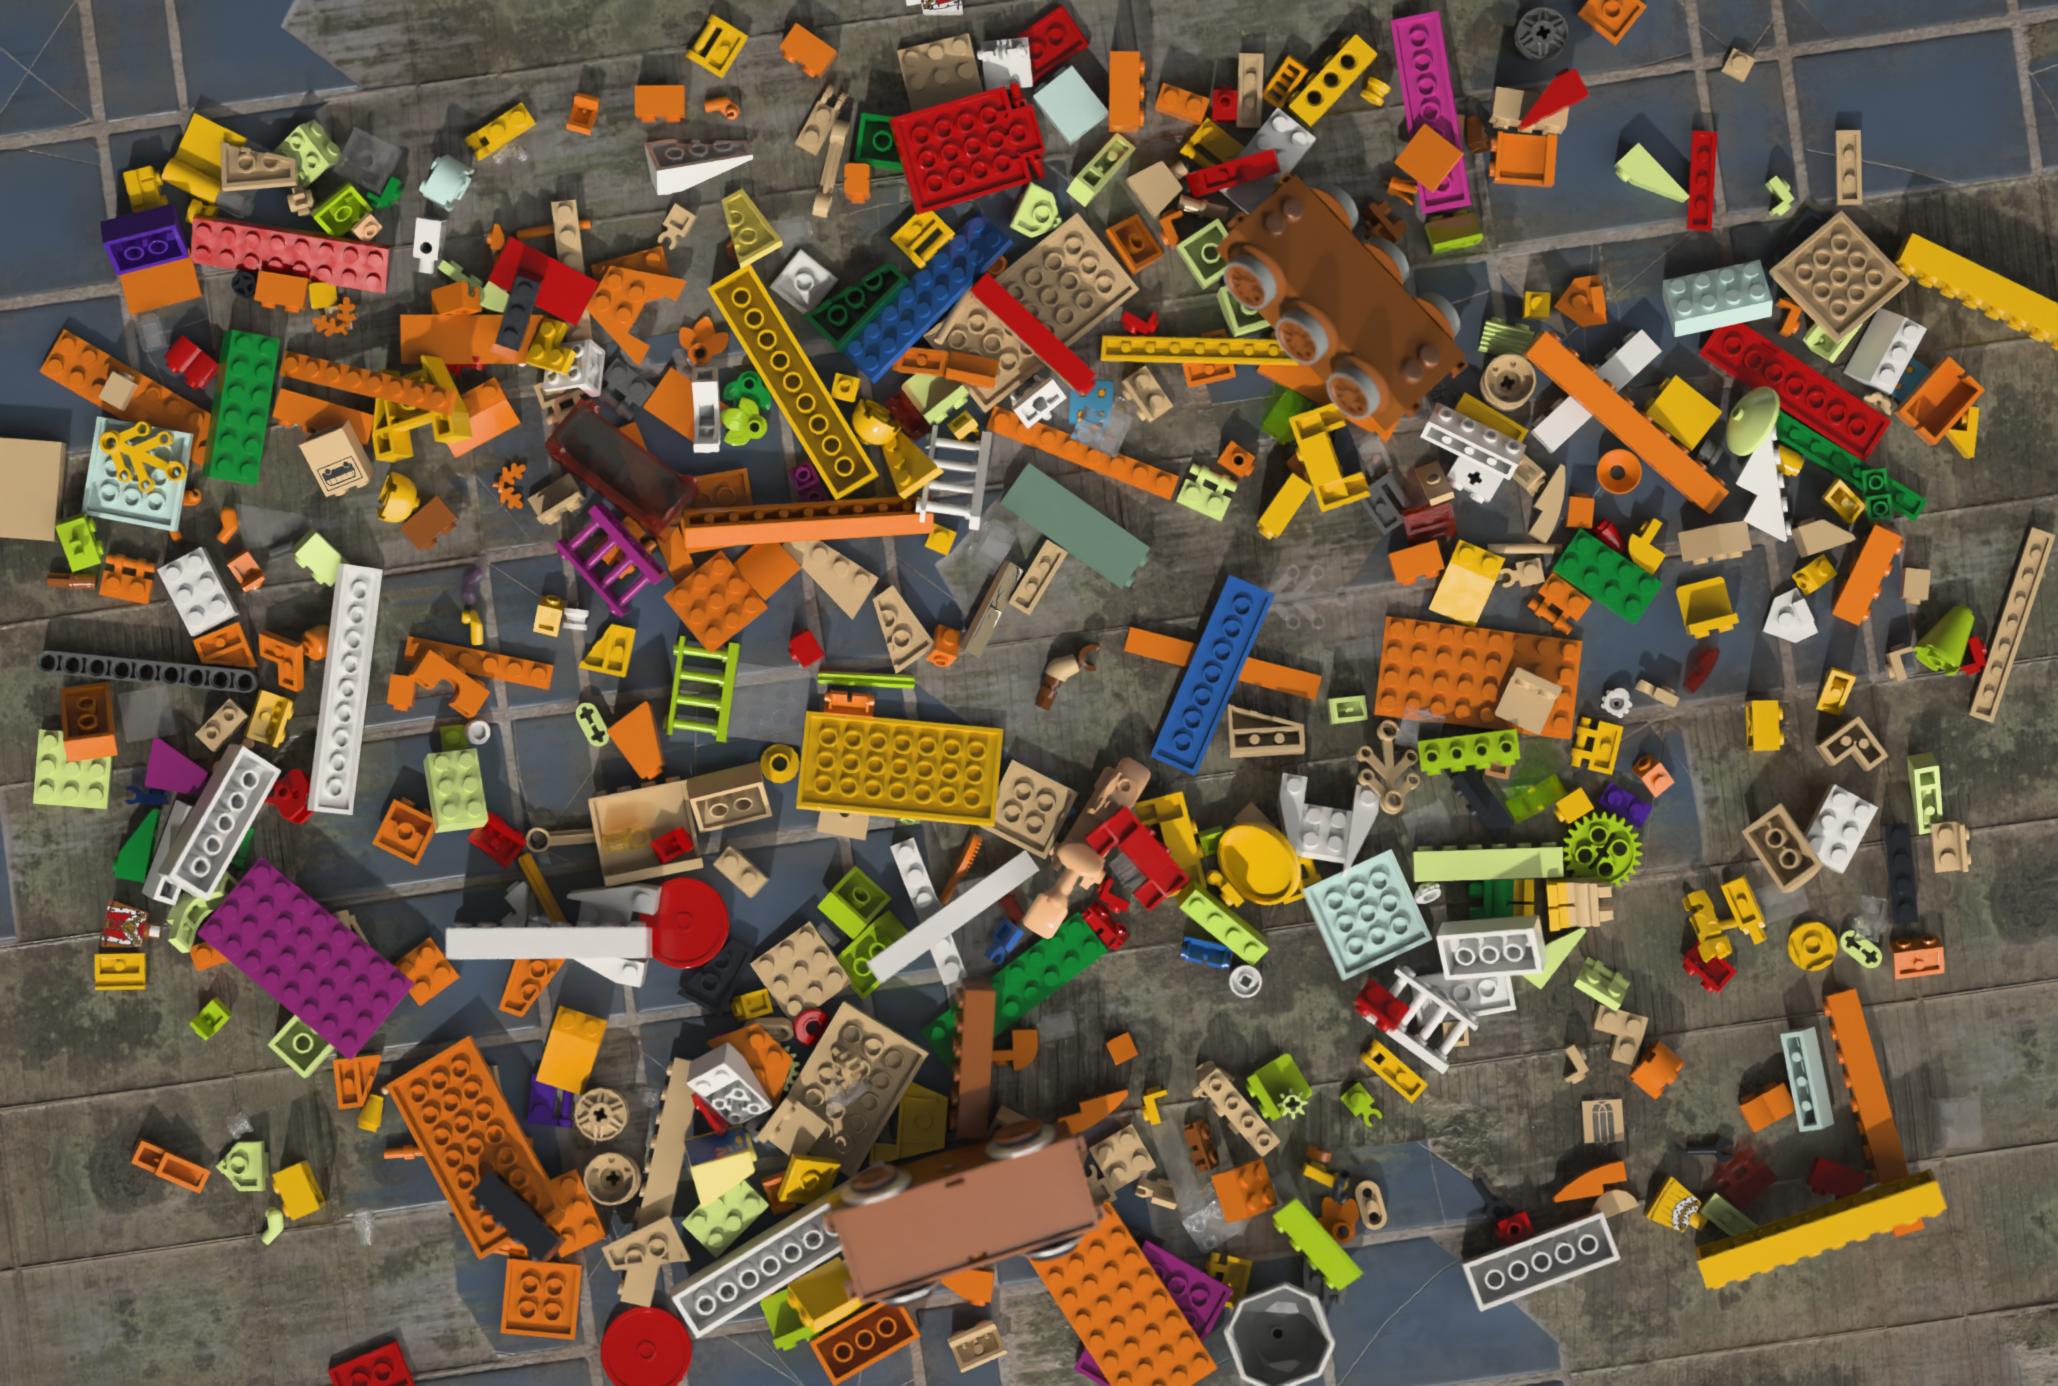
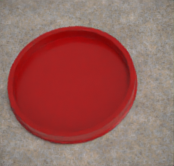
M677 877L659 884L658 886L662 888L657 912L654 915L640 912L639 922L646 923V927L652 928V956L667 966L681 969L697 967L708 962L721 950L728 936L729 914L724 900L711 885L696 878Z
M637 1306L620 1313L608 1325L602 1338L600 1355L604 1371L615 1386H677L683 1380L690 1367L692 1343L687 1329L674 1314L656 1306Z

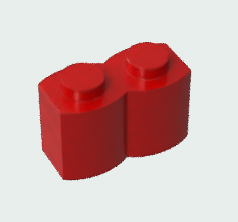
M181 335L163 357L168 361L165 366L175 374L179 371L187 376L184 381L195 390L198 387L204 390L218 372L219 364L184 335Z

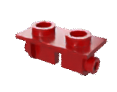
M1097 901L1081 915L1084 918L1083 921H1086L1094 933L1100 927L1104 930L1098 937L1110 949L1113 948L1116 951L1130 937L1126 927L1122 923L1116 922L1110 915L1109 910Z

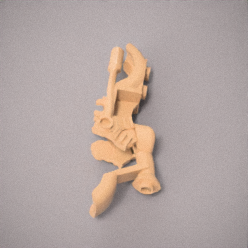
M1124 757L1115 769L1110 766L1104 768L1094 785L1095 791L1063 842L1058 843L1056 841L1049 852L1052 856L1050 867L1058 872L1062 864H1064L1066 869L1052 889L1038 894L1023 918V923L1027 928L1044 938H1052L1068 913L1067 897L1074 888L1073 885L1078 877H1084L1080 886L1087 890L1090 885L1094 883L1099 885L1107 873L1103 870L1105 862L1103 858L1107 853L1099 856L1084 837L1101 821H1105L1121 805H1126L1131 811L1150 780L1151 773L1145 766L1131 758Z

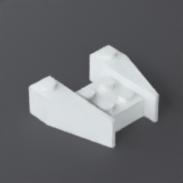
M1283 773L1277 800L1282 834L1292 844L1299 857L1343 863L1342 877H1346L1375 821L1380 797L1371 787L1356 785L1351 811L1305 804L1307 777Z
M633 882L608 887L572 890L567 894V898L581 901L578 923H596L597 928L603 927V923L615 922L621 923V927H628V922H631L632 911L651 915L657 912L662 887ZM573 958L615 983L641 987L645 983L649 962L647 958Z

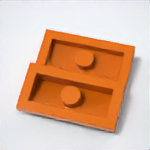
M780 543L755 544L733 564L764 601L801 569V566Z

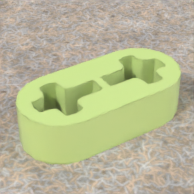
M591 703L580 704L576 709V718L588 741L598 747L606 745L610 740V736L606 732L608 727L599 710ZM584 707L588 710L593 709L594 713L591 714V718L594 723L590 724L587 718H581V714L584 713ZM595 725L599 731L605 732L603 736L604 741L602 742L592 738L595 735L592 727Z
M1847 930L1840 935L1839 945L1842 950L1862 966L1874 968L1881 963V951L1860 933ZM1854 935L1856 937L1854 942L1860 947L1858 949L1854 946L1847 948L1845 937H1852ZM1863 949L1870 953L1874 951L1875 962L1869 961L1866 963L1867 957L1861 951Z

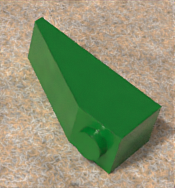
M153 808L121 849L118 857L115 856L112 865V871H115L114 877L146 882L152 865L162 809Z

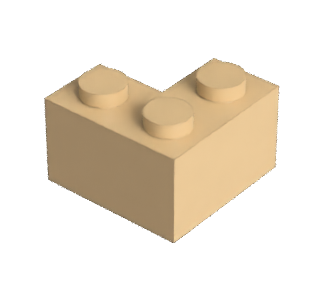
M1745 521L1718 524L1678 533L1683 562L1693 561L1694 565L1708 563V558L1713 557V561L1742 557L1743 551L1752 550L1748 526Z
M1859 716L1853 717L1815 745V748L1829 766L1836 765L1851 753L1863 771H1869L1888 757V754Z
M1597 1004L1591 1028L1614 1034L1608 1058L1633 1066L1636 1065L1648 1018L1622 1010L1614 1011L1608 1006Z

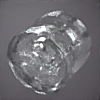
M244 1109L239 1110L234 1117L229 1116L225 1118V1123L236 1140L240 1139L243 1133H250L255 1130L250 1117Z

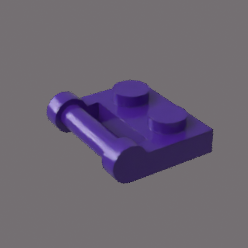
M532 1074L527 1123L572 1128L573 1120H570L573 1093L563 1090L561 1117L554 1118L557 1088L536 1081L538 1074Z

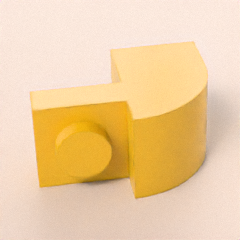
M1655 518L1651 519L1650 522L1645 520L1638 531L1641 534L1640 538L1632 533L1626 542V554L1629 561L1653 576L1666 555L1650 545V542L1662 525V522Z

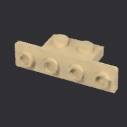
M1215 1068L1199 1082L1201 1088L1214 1101L1211 1107L1220 1117L1226 1115L1231 1121L1227 1124L1236 1136L1241 1133L1261 1157H1264L1280 1143L1277 1136L1218 1068Z

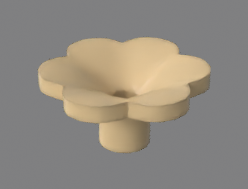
M1874 392L1872 395L1867 394L1864 396L1863 402L1884 416L1891 415L1892 402L1885 394Z

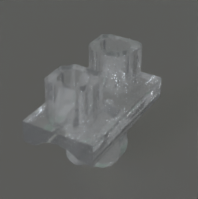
M1873 896L1861 897L1859 905L1862 909L1852 925L1855 929L1853 938L1856 941L1870 940L1878 942L1880 932H1885L1888 926L1884 922L1890 903L1887 899H1879Z

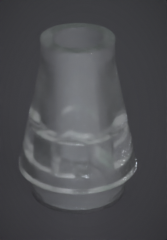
M369 1207L353 1210L351 1220L360 1246L374 1244L376 1214Z

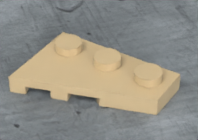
M221 142L222 189L224 192L298 185L297 162L294 158L268 152L261 153L252 151L250 148H239Z
M892 585L875 597L873 602L895 673L897 674L931 650L933 640Z
M670 1215L602 1247L612 1271L691 1260Z

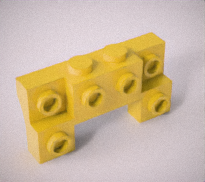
M1334 403L1289 418L1299 446L1295 448L1297 457L1300 462L1304 461L1307 471L1304 472L1306 482L1313 486L1321 512L1372 496L1363 472L1344 478L1328 432L1347 425L1342 411Z
M1183 792L1135 803L1137 819L1143 825L1145 823L1147 825L1159 823L1164 844L1172 852L1170 857L1190 878L1179 890L1168 897L1178 895L1192 879L1202 887L1207 888L1200 858H1204L1201 843L1196 844L1194 834H1197L1198 831L1195 820L1189 819Z

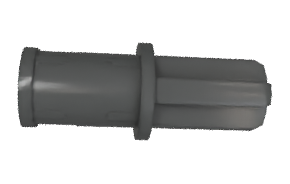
M305 534L293 539L289 537V540L269 547L268 553L272 561L295 554L291 548Z

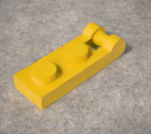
M521 102L485 127L469 135L464 141L475 151L474 156L480 161L536 123ZM484 137H486L490 143L485 147H483V145L480 142V140Z
M1374 1039L1370 1044L1372 1047L1366 1053L1363 1052L1359 1058L1408 1101L1413 1103L1428 1084ZM1381 1053L1385 1058L1378 1065L1373 1059Z

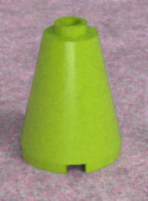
M1964 605L1959 607L1953 606L1915 644L1913 650L1917 651L1916 658L1936 672L1940 668L1945 670L1944 675L1954 676L1957 674L1975 620L1972 610Z

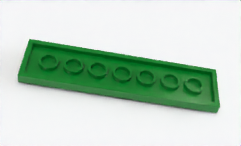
M1079 912L1062 923L1052 938L1041 939L987 980L991 982L995 990L993 1038L1108 952L1086 921H1083L1084 919ZM958 1003L920 1031L950 1071L952 1060L956 1061L952 1044L953 1036H957L958 1033L956 1027H954V1013L959 1012Z

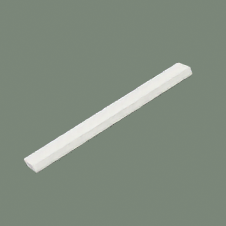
M1026 850L1022 851L866 962L878 981L880 983L884 982L1038 872V867Z

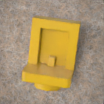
M1822 554L1793 574L1792 577L1802 592L1808 595L1837 575V572L1825 555Z
M1160 1086L1146 1089L1147 1094L1142 1095L1145 1106L1141 1107L1144 1120H1150L1151 1125L1161 1123L1154 1098L1168 1094L1166 1088L1161 1089Z

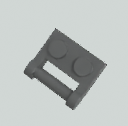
M1393 470L1368 486L1372 496L1359 500L1383 536L1420 512L1417 505L1414 506L1395 479L1396 475ZM1386 483L1406 512L1402 515L1398 513L1381 488Z

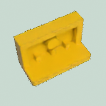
M259 689L244 736L273 747H278L279 743H282L285 738L286 729L284 728L287 719L289 720L292 717L294 711L293 700Z

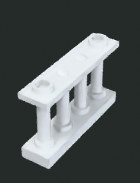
M933 425L932 434H927L925 448L929 449L928 457L942 470L971 473V476L976 478L975 483H970V485L931 480L925 484L922 498L917 497L916 512L920 513V522H925L926 511L953 514L970 519L969 529L979 530L992 433L982 431L981 441L976 440V443L937 438L938 425ZM935 448L974 452V455H979L978 462L973 461V464L934 459ZM929 490L966 494L968 497L973 498L972 504L961 506L928 501Z
M1397 965L1394 973L1399 978L1388 992L1397 997L1408 982L1419 990V993L1408 1006L1410 1009L1398 1024L1397 1029L1392 1033L1388 1030L1386 1034L1444 1074L1450 1063L1447 1060V1054L1468 1026L1473 1030L1478 1028L1477 1016L1467 1009L1462 1011L1417 979L1415 977L1416 973L1409 967L1404 965L1402 968ZM1427 997H1429L1440 1006L1419 1035L1413 1036L1406 1031L1408 1029L1407 1024ZM1450 1012L1460 1021L1439 1049L1436 1048L1434 1051L1427 1046V1039L1446 1013ZM1369 1015L1367 1016V1018H1365L1372 1024H1375L1376 1022Z

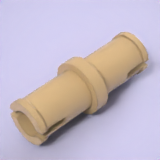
M1181 194L1177 210L1197 214L1198 218H1203L1204 216L1225 222L1229 207L1207 202L1208 199L1198 200Z

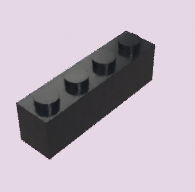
M490 1171L470 1193L475 1198L474 1203L482 1210L486 1209L492 1215L491 1219L496 1225L501 1228L505 1227L510 1232L508 1235L510 1239L518 1245L522 1244L527 1249L526 1254L534 1262H547L567 1240L498 1171Z

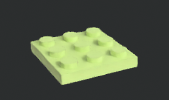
M39 729L33 803L109 809L113 756L68 762L63 742V731Z

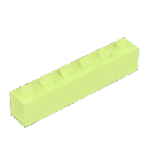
M1556 842L1541 843V848H1532L1531 843H1517V848L1507 849V844H1492V849H1482V845H1467V850H1457V845L1442 846V851H1433L1432 846L1418 847V852H1412L1413 882L1564 877L1563 847H1556Z

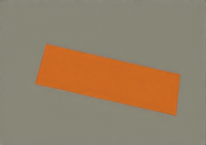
M400 315L401 364H422V355L440 357L444 364H528L525 362V359L546 315H531L530 324L519 352L495 344L504 315ZM472 356L479 357L481 359L478 363H474Z

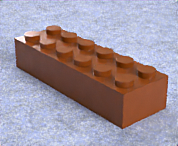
M961 980L960 987H956L955 1001L958 1002L959 1012L954 1013V1027H956L958 1033L957 1036H953L952 1044L956 1061L952 1060L951 1075H953L955 1085H950V1100H952L953 1109H949L948 1123L951 1124V1130H954L957 1138H987L995 990L990 981Z

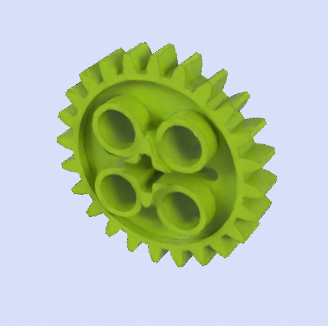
M1603 810L1601 817H1598L1596 812L1593 811L1592 819H1589L1584 814L1583 823L1575 820L1577 828H1568V832L1572 836L1563 838L1569 844L1562 846L1563 851L1568 852L1567 855L1563 856V861H1570L1565 868L1566 870L1574 869L1571 878L1597 876V881L1611 882V890L1612 883H1616L1620 888V880L1622 878L1627 882L1630 881L1627 875L1628 872L1636 874V870L1632 866L1641 865V862L1635 858L1636 856L1643 855L1642 851L1636 849L1642 845V842L1634 841L1639 833L1638 831L1630 833L1633 824L1630 823L1624 826L1625 817L1623 816L1617 821L1615 812L1612 813L1610 818L1607 817L1605 810ZM1596 828H1601L1605 831V836L1600 840H1596L1591 836L1592 831ZM1614 832V838L1606 846L1607 854L1602 853L1594 868L1589 869L1590 864L1598 856L1596 848H1603L1610 834ZM1616 842H1623L1626 844V849L1622 853H1616L1612 849L1613 845ZM1589 849L1592 855L1587 860H1581L1578 857L1579 851ZM1608 862L1613 866L1612 870L1607 874L1599 871L1600 864Z

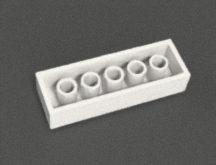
M229 744L157 874L191 895L209 900L281 770L244 746Z
M1599 1210L1536 1233L1509 1246L1504 1245L1460 1263L1476 1306L1481 1312L1620 1259L1604 1214Z

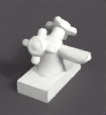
M1035 375L1033 378L1036 382L1032 385L1033 387H1029L1024 391L1023 396L1019 395L1016 397L1014 393L1010 395L1013 406L1011 408L1027 428L1031 427L1041 418L1046 421L1052 418L1050 411L1066 399V396L1051 377L1046 380Z

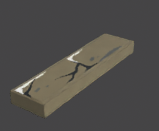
M1004 559L959 648L978 658L981 657L1025 570Z

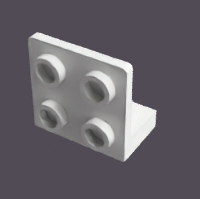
M591 339L561 343V347L571 349L577 355L567 376L545 370L543 390L550 392L579 387L591 397L600 396L606 351Z

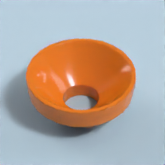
M1615 449L1604 454L1599 460L1596 475L1600 485L1606 491L1613 494H1624L1630 492L1638 485L1642 475V468L1638 458L1633 453L1623 449ZM1618 465L1624 469L1625 474L1621 480H1615L1611 477L1610 470L1613 466Z

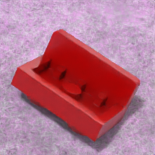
M488 811V821L485 826L475 828L467 840L506 870L524 849L527 840L524 839L525 836L519 830L511 829L507 826L500 815L492 814Z
M1698 939L1679 959L1684 963L1682 968L1692 977L1696 974L1702 980L1700 985L1710 994L1713 991L1719 994L1737 971L1723 958L1719 959L1717 955L1708 962H1704L1698 949L1700 945Z

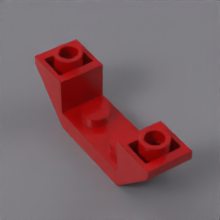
M1275 148L1187 173L1186 178L1192 198L1277 174L1281 172Z

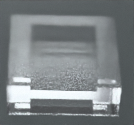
M825 922L817 927V930L831 946H835L841 941Z

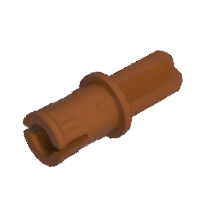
M71 571V573L49 572L46 582L48 587L70 588L73 591L74 588L96 590L97 574H76L75 571Z

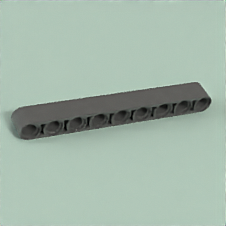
M43 651L36 659L38 669L50 674L252 693L259 686L258 676L254 672L247 670L57 651ZM51 655L55 659V664L52 668L47 669L44 661L47 656ZM73 658H77L80 664L76 671H71L69 668V662ZM98 660H101L104 664V670L100 674L95 673L93 669L94 663ZM122 663H126L129 667V671L125 676H121L118 673V667ZM147 665L152 666L154 671L149 679H146L142 673L143 668ZM174 667L178 671V677L176 680L170 681L167 677V672ZM196 670H200L203 674V679L198 684L192 681V673ZM221 672H224L228 679L227 683L223 686H219L216 682L217 675ZM245 675H249L252 678V685L247 689H244L241 685V679Z

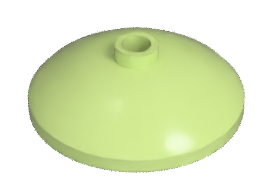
M1767 386L1753 389L1734 406L1726 428V441L1732 453L1738 456L1748 455L1759 448L1767 439L1775 425L1780 407L1779 396L1775 390Z

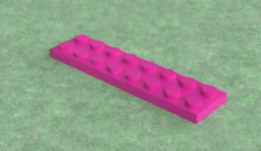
M1439 10L1390 20L1410 141L1425 123L1463 153ZM1464 155L1434 193L1417 181L1423 214L1472 205Z

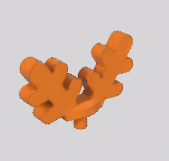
M345 297L343 305L338 304L337 306L339 310L343 311V315L340 313L336 315L342 321L340 325L336 326L335 318H331L329 323L327 317L322 315L321 319L316 317L312 319V323L317 325L316 330L322 332L324 329H327L324 332L327 337L334 332L337 334L341 331L344 335H347L346 328L350 326L351 321L357 318L354 313L350 314V312L356 309V306L351 304L350 298Z
M512 463L510 472H508L507 467H504L502 469L503 476L500 477L499 482H493V487H499L498 493L501 494L500 502L505 503L507 499L509 501V509H512L514 506L521 509L523 503L519 501L521 498L520 494H510L514 492L513 487L504 489V482L513 485L515 483L512 479L513 477L519 480L522 479L523 475L520 473L526 470L525 465L517 467L515 463Z

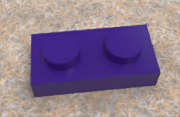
M1611 782L1608 783L1597 804L1612 813L1615 812L1617 816L1621 818L1624 816L1627 822L1632 823L1638 828H1641L1653 808Z

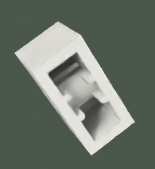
M1460 456L1457 457L1446 475V478L1450 480V486L1459 491L1462 488L1471 493L1469 497L1481 504L1483 501L1490 502L1504 478ZM1477 473V479L1480 483L1470 484L1468 474L1473 475Z

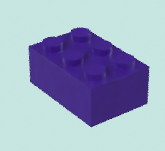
M173 204L100 222L102 242L117 276L189 258L186 234Z

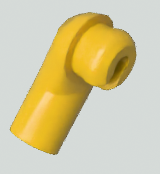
M473 609L470 611L464 610L462 612V622L464 624L470 623L471 644H483V625L477 611Z

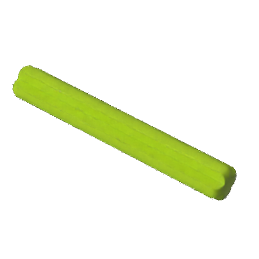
M820 670L817 677L819 684L910 689L915 687L914 675Z

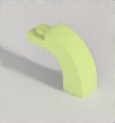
M225 871L209 900L197 898L185 891L178 898L175 906L173 905L167 917V921L172 925L168 941L180 952H190L197 928L202 920L209 913L218 909L239 882Z

